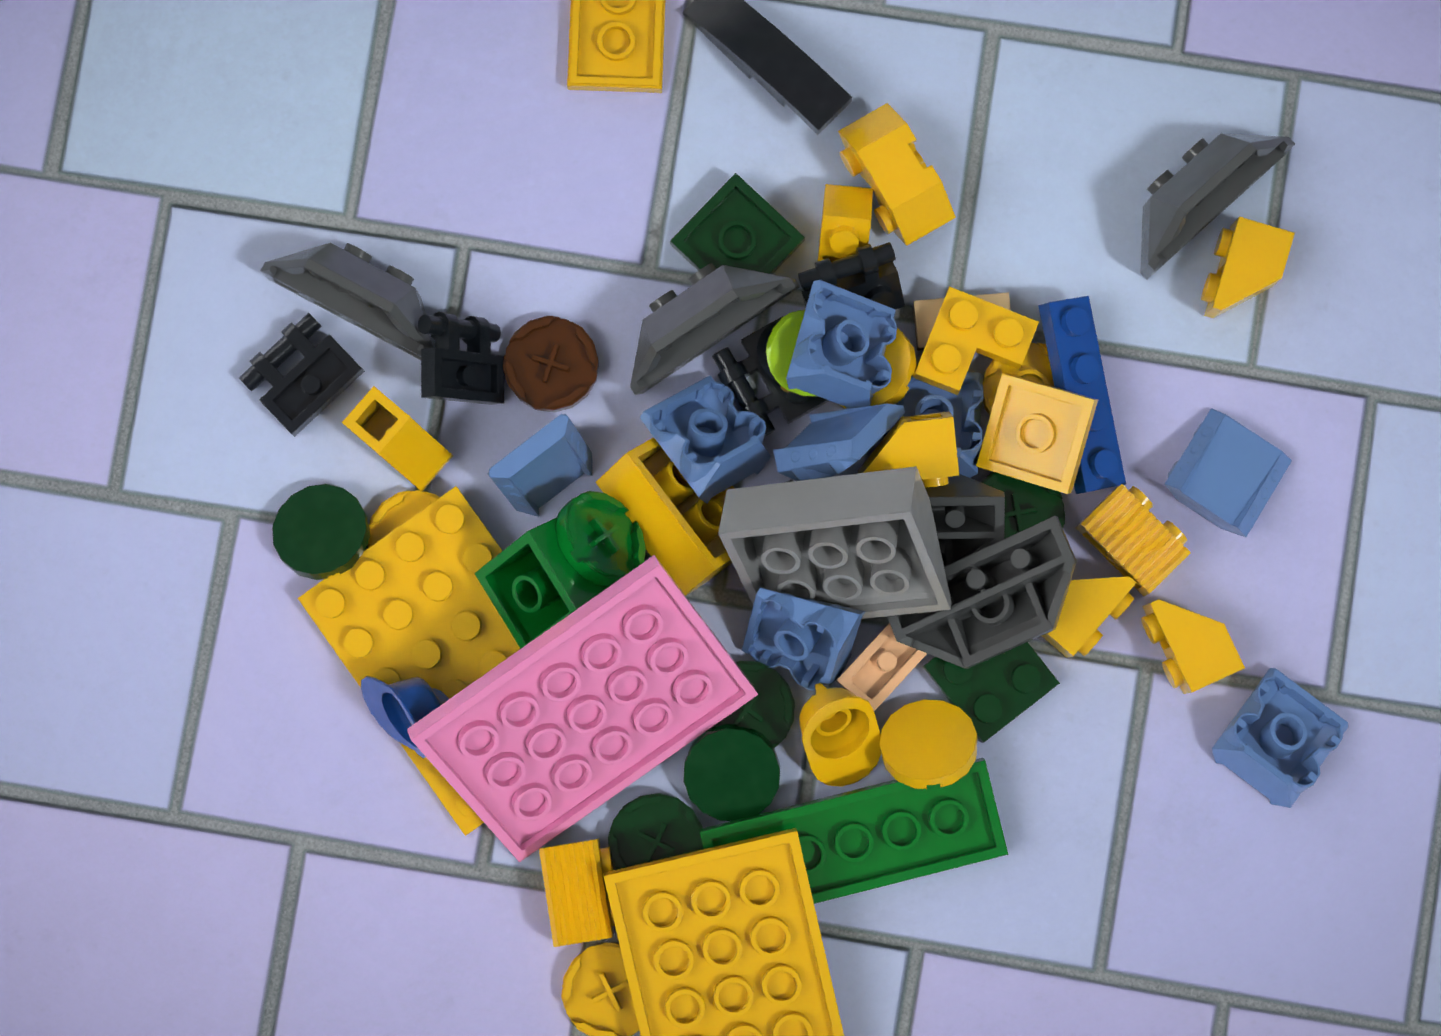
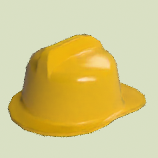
M821 683L815 684L816 694L803 705L799 719L802 743L810 769L817 780L828 786L842 787L856 783L873 770L881 756L879 746L881 734L874 710L868 700L856 696L842 687L827 689Z

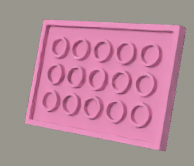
M653 555L413 724L407 731L411 741L511 854L521 862L759 694L656 556Z

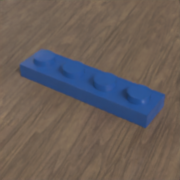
M1089 296L1038 305L1054 387L1098 399L1074 483L1076 494L1116 487L1121 484L1125 485L1126 480Z

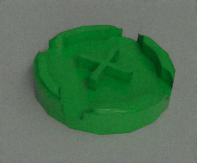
M587 491L571 499L558 513L555 530L559 548L571 567L581 577L596 585L611 586L644 562L646 546L643 532L638 522L635 521L632 524L625 515L629 510L620 501L605 493Z

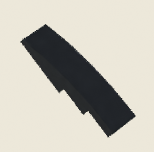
M694 0L683 11V15L749 79L753 77L783 107L785 105L790 107L817 135L852 102V96L826 71L744 0Z

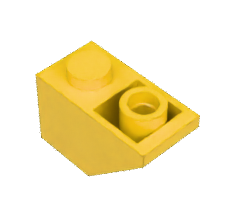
M825 184L817 262L826 258L833 262L856 254V248L869 243L872 218V188Z
M1240 216L1229 229L1223 227L1214 250V255L1221 257L1216 274H1208L1201 295V300L1208 302L1204 316L1215 318L1272 288L1280 281L1295 233Z
M375 386L370 389L342 421L349 430L421 492L453 457L446 448Z
M948 411L901 417L858 469V473L917 466L925 487H938L949 484L948 477L959 476L954 418L952 414Z
M1130 576L1071 580L1056 629L1042 635V637L1066 658L1073 657L1077 652L1083 656L1087 655L1103 636L1097 629L1109 615L1116 620L1132 603L1134 597L1129 594V591L1137 582Z
M1160 599L1142 606L1146 613V616L1141 618L1143 628L1153 644L1160 643L1167 660L1162 662V667L1173 688L1180 686L1183 694L1192 693L1245 669L1224 623Z

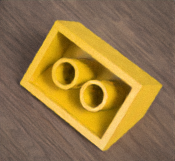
M654 437L624 454L595 482L603 493L620 501L629 510L625 515L632 524L635 521L638 522L643 532L647 552L651 557L653 555L656 556L685 596L732 564L718 534L727 489L713 496L708 504H706L697 496Z

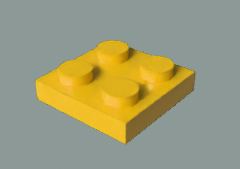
M1002 373L976 467L1065 494H1071L1098 399L1008 373Z

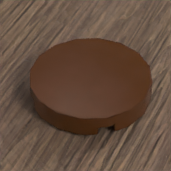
M545 316L528 321L514 332L504 354L503 368L508 386L521 402L535 410L558 412L573 408L589 395L597 381L599 360L594 342L583 327L567 319Z

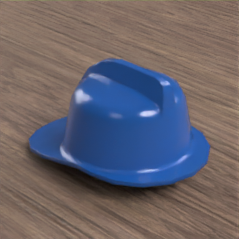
M370 676L362 679L361 691L363 698L378 724L396 741L413 749L419 756L425 758V755L411 741L407 729L445 703L449 698L442 691L431 688L420 677L409 678L389 685Z

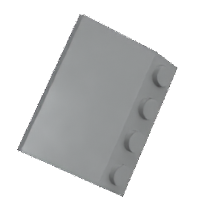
M917 466L727 489L718 534L752 604H754L755 596L761 587L779 593L792 594L802 598L866 611L862 619L951 610V597L932 507Z

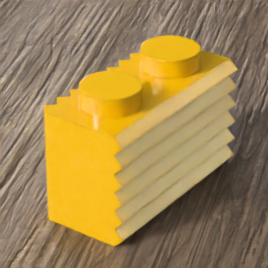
M1121 484L1076 529L1123 577L1130 576L1137 583L1134 588L1142 596H1146L1190 554V551L1183 546L1188 540L1172 522L1167 520L1162 524L1161 521L1156 519L1154 514L1149 512L1153 504L1142 491L1135 486L1128 490L1126 486Z
M598 838L539 848L553 946L559 947L612 938L614 936L613 926L615 924L603 877L604 872L613 871L610 847L601 848Z

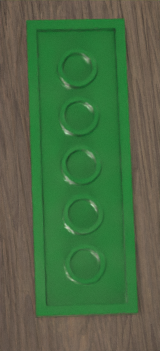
M984 758L976 759L969 772L958 781L941 788L940 784L927 785V789H915L897 780H892L699 829L703 847L707 849L796 828L814 904L1009 855Z

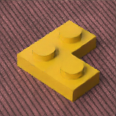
M949 286L913 378L958 395L975 352L1020 370L1039 321Z

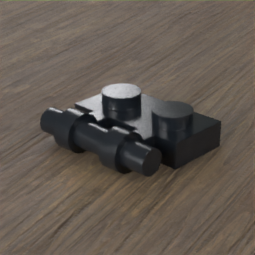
M888 242L873 248L871 244L856 248V254L833 262L826 258L815 262V268L798 273L803 289L801 292L805 308L813 281L815 280L825 281L895 310L905 307L898 271L893 263L896 257L891 243Z
M436 312L433 316L422 315L418 321V329L422 334L431 335L435 340V347L421 349V398L488 405L504 404V356L491 354V342L495 343L499 340L501 335L500 327L497 324L489 323L488 320L482 317L469 316L462 320L458 319L453 313ZM460 339L467 344V351L460 350Z
M310 313L304 316L296 325L291 322L281 332L284 336L264 355L259 352L249 361L252 366L239 377L251 391L265 379L273 386L259 400L294 437L365 372L330 334L316 347L308 340L322 327ZM298 349L304 358L283 376L277 368Z
M782 317L741 339V344L747 352L748 358L737 362L729 347L718 351L712 356L720 370V373L717 375L721 383L730 387L742 408L740 411L756 413L765 421L766 431L764 437L776 430L767 415L779 408L787 424H790L829 402V400L818 396H801L791 391L789 393L783 391L780 388L781 386L771 379L760 365L757 356L759 337L770 324L781 320ZM757 371L770 392L769 395L761 399L757 398L746 377Z

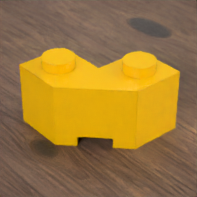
M888 103L838 131L845 147L844 150L839 152L841 159L853 177L860 174L873 189L879 207L874 209V213L886 234L894 231L907 246L956 218L941 179L932 165L926 167L922 156L915 148L914 142H916V137L908 124Z

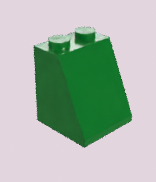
M557 518L528 530L475 573L520 649L609 587L596 585L581 577L567 562L558 545L555 530Z

